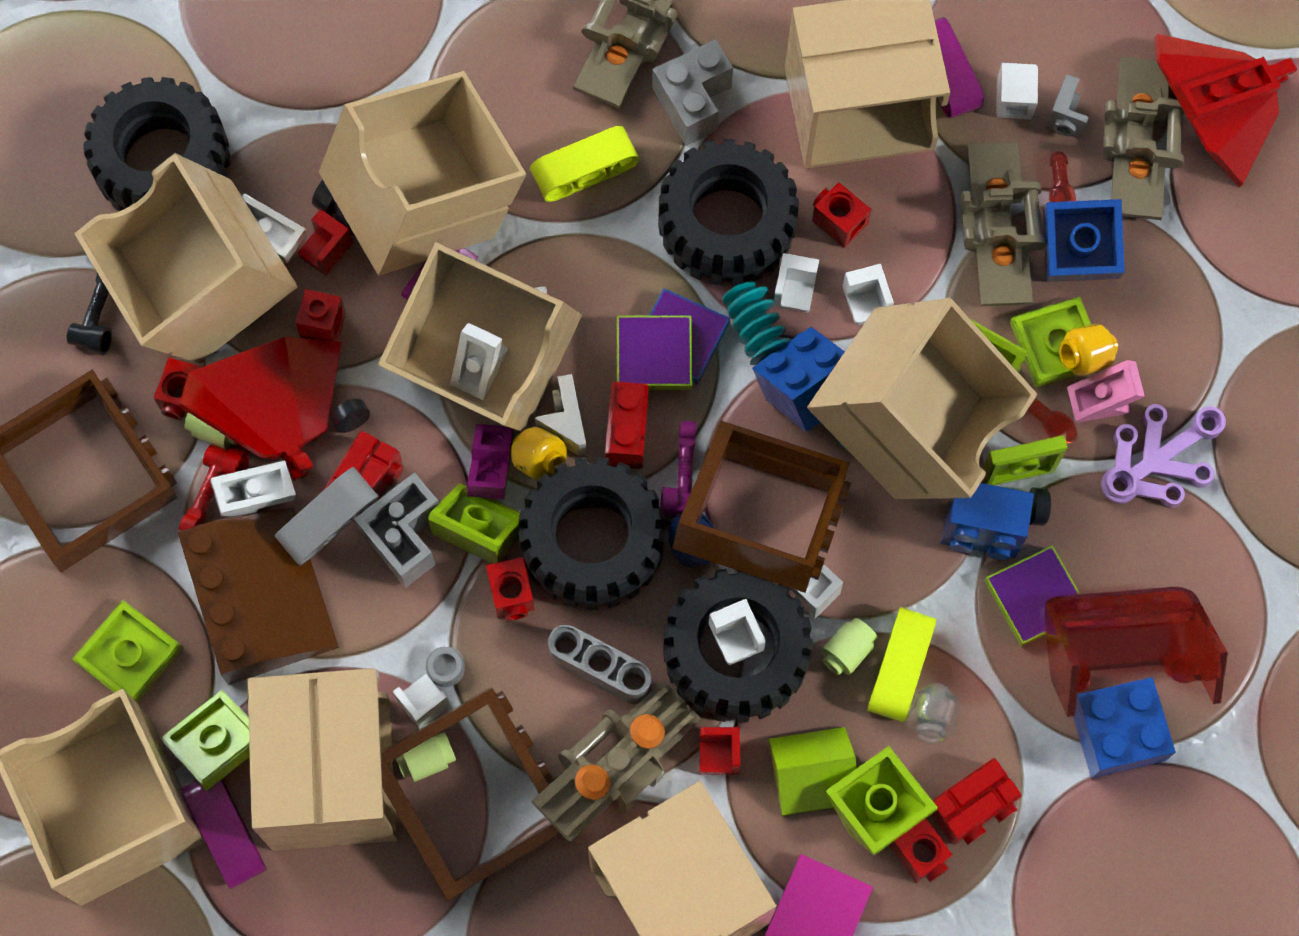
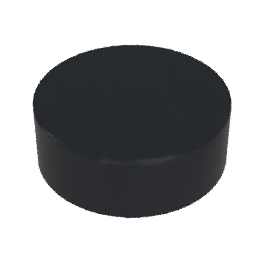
M350 399L340 404L333 411L331 421L338 432H351L368 420L370 411L362 399Z
M1032 487L1029 492L1034 493L1029 525L1044 526L1050 517V492L1046 488Z

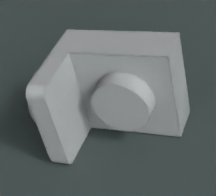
M1066 74L1046 126L1054 129L1060 135L1079 138L1086 126L1088 116L1075 112L1081 94L1075 92L1080 79Z

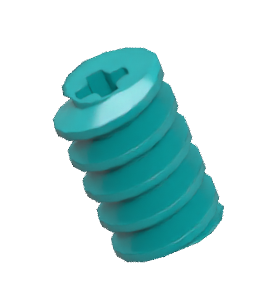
M754 282L739 284L731 288L722 297L723 304L729 307L727 309L729 317L734 319V329L740 332L739 340L743 345H746L745 354L752 358L750 365L759 364L768 355L791 341L789 338L779 340L778 337L786 332V328L783 325L773 327V324L780 319V314L777 312L767 313V311L774 307L775 303L771 299L762 301L761 299L769 293L767 287L756 288Z

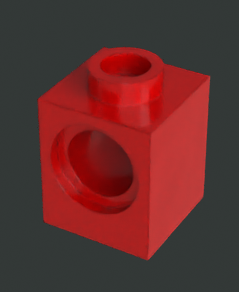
M838 182L830 191L825 188L815 198L812 204L814 206L812 222L845 248L868 225L872 209ZM833 209H841L845 211L847 215L843 217H837L833 215L830 211Z
M305 289L295 321L300 338L338 341L346 315L342 298Z
M168 357L153 397L164 416L179 421L187 416L188 412L179 407L181 397L175 398L172 396L176 389L184 387L188 372L202 366Z
M524 557L486 565L497 618L505 617L508 621L518 620L528 616L529 611L535 610ZM510 584L517 585L522 589L521 593L512 599L501 595L502 589Z
M926 818L889 844L892 851L916 883L925 877L931 883L949 869L945 862L953 854ZM919 843L927 845L932 851V860L930 862L918 861L913 855V846Z

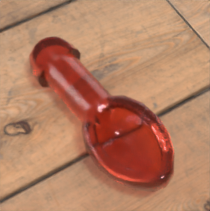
M1056 151L1051 154L1049 161L1050 166H1052L1054 185L1049 193V202L1076 201L1075 190L1068 183L1067 155L1062 151Z
M1035 398L1028 411L1042 422L1045 433L1051 438L1064 435L1066 443L1076 441L1078 433L1074 421L1064 412L1051 411Z

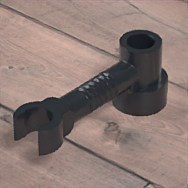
M97 273L95 279L96 286L82 324L72 323L69 326L67 343L86 348L89 353L104 356L111 346L112 330L108 326L99 325L98 322L109 291Z

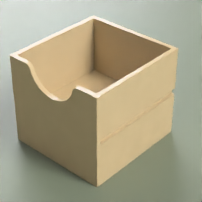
M843 0L793 7L785 73L796 120L804 168L935 150L938 140L936 97L939 100L940 106H946L950 96V88L930 0Z
M465 71L345 104L319 170V174L378 276L426 261L435 242L457 251L494 239L509 210L508 205L512 204L527 175Z
M174 153L152 171L153 184L139 201L124 210L111 214L97 215L74 234L140 345L163 353H171L173 356L192 362L201 363L298 288L232 180Z
M435 242L378 365L504 426L524 431L530 427L582 314L559 299ZM468 323L502 338L501 344L508 348L504 361L484 401L450 385L461 331Z
M951 298L915 302L914 305L907 303L875 308L807 408L894 499L971 498L986 474L979 466V458L983 448L999 430L1025 415L1037 393Z
M376 668L247 678L252 829L273 851L397 841L396 811L382 788L381 751L392 745L390 697L387 692H378L377 682L379 681V673ZM392 760L391 762H389V763H387V764H388L389 768L391 769L392 773L394 774V767H393V760Z
M124 689L96 701L83 717L65 728L36 738H23L0 749V774L51 889L64 897L67 896L68 899L80 906L206 843L182 795V786L148 714Z
M701 780L649 810L646 818L641 819L639 816L588 847L591 872L606 896L617 897L639 936H752L769 925L777 907Z

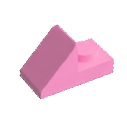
M1126 360L1067 387L1076 422L1125 415L1130 412L1129 403L1145 397L1137 364L1135 361Z

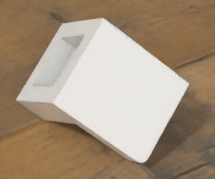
M1002 63L997 77L996 118L1032 120L1038 104V66L1035 64Z
M783 253L775 290L774 307L802 313L810 311L819 264L818 259Z
M881 264L845 273L842 287L856 325L864 324L875 308L894 305Z
M823 565L819 580L811 578L806 593L790 589L810 607L809 615L816 619L841 594L843 582L829 568Z
M746 599L709 615L708 624L728 665L764 651L765 638Z
M427 674L423 675L406 690L402 691L398 687L393 691L396 701L419 729L432 722L451 707L446 694L443 691L440 692Z

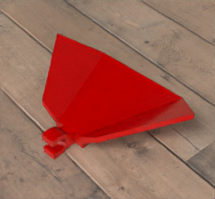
M1157 34L1155 36L1156 63L1207 153L1240 188L1279 114L1277 90L1281 87V83L1289 79L1287 75L1297 71L1295 64L1291 58L1268 65L1264 57L1255 59L1245 52Z
M284 336L188 372L179 407L260 458L269 457L272 461L281 457L286 462L292 480H299L308 475L307 470L312 469L314 466L308 455L304 451H300V449L327 430L342 342Z

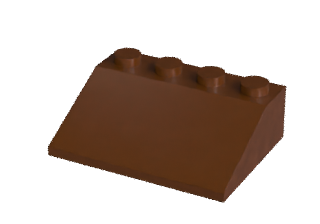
M294 507L214 520L177 532L221 676L228 685L339 648L311 559L298 566L274 537L284 525L296 516Z

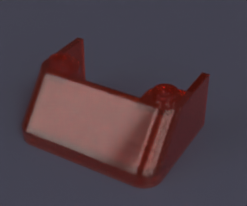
M1174 586L1056 596L1046 602L1044 621L1051 681L1067 717L1075 716L1077 692L1089 686L1090 671L1162 665L1165 673L1179 683L1201 681L1212 703H1221L1228 652L1193 591Z

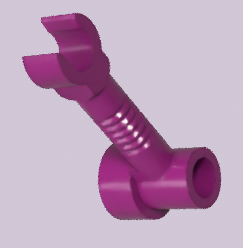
M681 421V426H679L677 488L662 487L660 509L663 510L664 517L675 518L677 514H682L691 494L696 422Z

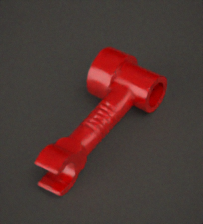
M212 444L207 447L203 457V464L210 468L192 507L182 517L178 530L183 531L204 524L206 511L214 495L210 481L211 478L247 470L249 463L248 452L236 448L227 450Z

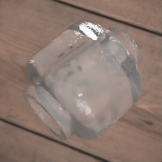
M931 683L926 687L917 689L914 692L908 711V728L921 742L927 744L943 743L945 739L952 737L957 731L960 700L942 684Z

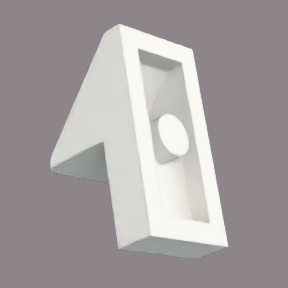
M244 193L242 198L281 260L287 263L307 236L306 228Z
M468 323L461 331L450 385L484 401L508 351V348L501 344L502 338Z
M572 374L558 376V390L552 391L556 413L535 417V425L559 437L564 441L566 448L577 456H587L586 440Z
M285 461L213 477L210 480L221 516L237 517L255 514L260 508L293 501L296 496Z

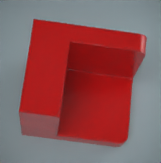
M319 209L311 219L315 232L299 249L298 255L326 276L350 248L353 241L349 228Z
M701 727L699 733V775H739L740 727Z

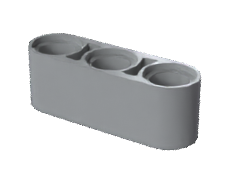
M352 467L333 481L284 525L274 537L297 565L300 566L318 553L354 521V518L372 505L379 496L357 469Z
M560 625L550 633L548 638L549 653L552 661L558 666L629 703H639L650 693L651 672L642 662L570 625ZM562 639H570L577 646L573 652L563 654L556 650V644ZM596 657H605L611 663L610 667L603 672L594 671L590 668L589 664ZM636 674L641 676L645 683L640 689L631 690L624 685V679L629 675Z

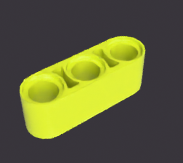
M615 126L538 158L531 164L530 171L545 201L553 202L630 170L636 166L640 158L624 127Z
M903 607L899 608L867 711L902 723L905 722L937 618Z

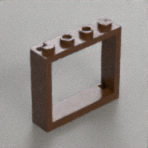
M93 369L0 426V482L44 551L60 572L65 571L178 498L171 488L177 484L165 464L158 468L152 459L153 456L158 454L146 435L141 438L137 437L132 429L138 425L135 418L126 406L121 409L117 407L113 399L119 396L108 378L100 381ZM97 397L157 488L63 547L4 457V454Z
M721 420L679 520L672 549L806 593L810 579L819 580L825 558L819 556L820 551L825 553L829 551L835 531L829 530L828 527L829 525L837 527L844 506L837 503L838 499L846 501L851 482L845 481L850 462ZM725 458L828 492L805 559L699 524Z
M490 687L381 751L382 788L447 901L560 833L549 823L454 880L387 764L488 705L535 789L540 794L549 786L548 782L553 780V777L542 759L537 762L534 761L528 750L529 747L533 746V743L524 727L520 725L515 728L508 716L514 710L503 691L496 694L493 688Z

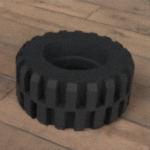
M153 77L141 78V83L132 85L130 81L121 85L123 90L117 94L111 91L103 98L105 101L104 106L97 105L91 113L94 123L88 122L86 124L84 135L87 140L83 143L84 155L88 161L86 164L102 195L106 200L111 201L113 207L118 211L124 210L139 201L153 184L152 171H140L126 165V158L132 145L141 136L154 130L173 129L190 137V141L182 157L227 178L225 168L230 166L231 155L228 150L229 142L215 107L211 106L209 99L202 92H195L194 87L186 82H180L178 86L174 78L161 77L160 82H154Z
M724 139V144L715 145V141L712 140L703 143L702 150L697 151L694 147L684 153V162L676 160L670 167L669 175L664 177L661 184V195L659 196V234L663 237V246L667 254H674V263L681 270L687 266L691 268L690 276L698 280L706 276L710 278V284L720 286L721 280H731L732 286L742 284L743 278L750 277L751 281H755L763 277L764 268L772 272L779 265L780 257L783 256V253H788L790 250L799 211V199L796 197L797 188L794 179L788 178L789 170L783 162L775 164V155L767 149L759 152L755 150L756 144L745 141L744 146L736 145L735 139ZM731 190L751 198L759 206L762 212V219L754 228L745 233L721 235L702 226L694 216L693 209L706 195L716 191Z
M586 457L575 458V466L567 468L565 462L554 466L555 474L549 477L548 474L544 473L536 481L537 489L535 491L529 490L524 499L525 508L520 510L519 515L520 531L518 533L522 557H524L525 566L530 570V576L537 586L542 585L545 588V594L555 600L559 596L564 599V605L576 608L577 603L586 604L587 610H598V604L608 603L609 608L620 605L621 598L627 596L631 600L638 595L639 587L642 584L648 585L654 577L655 568L660 566L665 544L664 512L659 507L660 499L655 490L647 488V480L640 473L635 476L631 475L630 466L619 462L617 467L609 466V458L598 457L597 463H587ZM592 504L613 509L624 518L628 527V540L620 553L604 562L583 563L568 557L560 550L556 540V530L558 523L567 513L577 507Z
M725 568L716 570L714 577L707 579L705 575L696 579L691 590L685 588L678 596V603L676 606L671 607L667 616V625L664 630L663 655L670 682L675 683L677 693L684 701L690 700L694 704V710L702 715L706 711L715 715L714 720L725 722L726 717L736 718L737 723L749 722V717L758 716L760 720L770 716L771 710L776 707L781 709L789 702L792 694L797 693L810 663L813 639L810 638L812 627L809 617H804L803 615L804 606L798 597L792 599L789 595V587L780 584L775 585L768 580L738 570L736 574H728ZM746 599L755 619L761 622L771 633L774 642V652L770 663L760 673L750 677L734 678L715 671L707 664L701 651V637L709 623V615Z

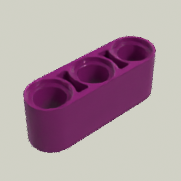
M945 17L935 20V25L950 88L948 104L941 106L945 116L948 119H952L982 108L984 106V96L950 23Z
M222 779L207 791L197 781L181 788L182 795L230 889L267 870Z

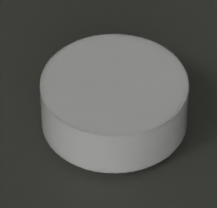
M439 647L429 654L426 660V671L434 684L440 687H451L463 678L465 663L462 655L452 647Z

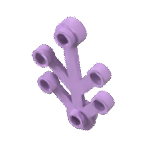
M1159 404L1148 406L1142 417L1143 423L1146 426L1142 461L1130 468L1131 450L1138 439V432L1130 424L1119 426L1113 435V441L1117 446L1115 466L1109 469L1101 480V490L1104 496L1117 504L1128 503L1135 496L1157 499L1164 506L1175 508L1180 505L1185 497V492L1181 485L1168 483L1166 486L1141 480L1153 473L1188 479L1198 488L1209 485L1214 478V470L1209 464L1200 462L1195 465L1171 461V459L1202 438L1210 440L1219 436L1226 425V419L1222 411L1211 406L1202 408L1193 419V426L1160 448L1162 426L1167 419V411ZM1149 413H1158L1161 421L1155 422L1151 420ZM1201 422H1210L1213 425V430H1205ZM1119 433H1129L1132 440L1129 442L1123 441ZM1197 470L1204 471L1207 474V479L1200 480L1195 472ZM1113 482H1122L1125 485V491H1117L1113 486ZM1166 491H1175L1178 495V500H1170L1166 496Z

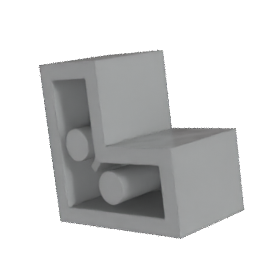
M716 39L652 69V89L685 146L717 131L718 110L711 97L732 87L733 67Z
M415 472L354 518L359 533L405 588L435 566L432 552L416 533L429 524V514L439 504V501Z

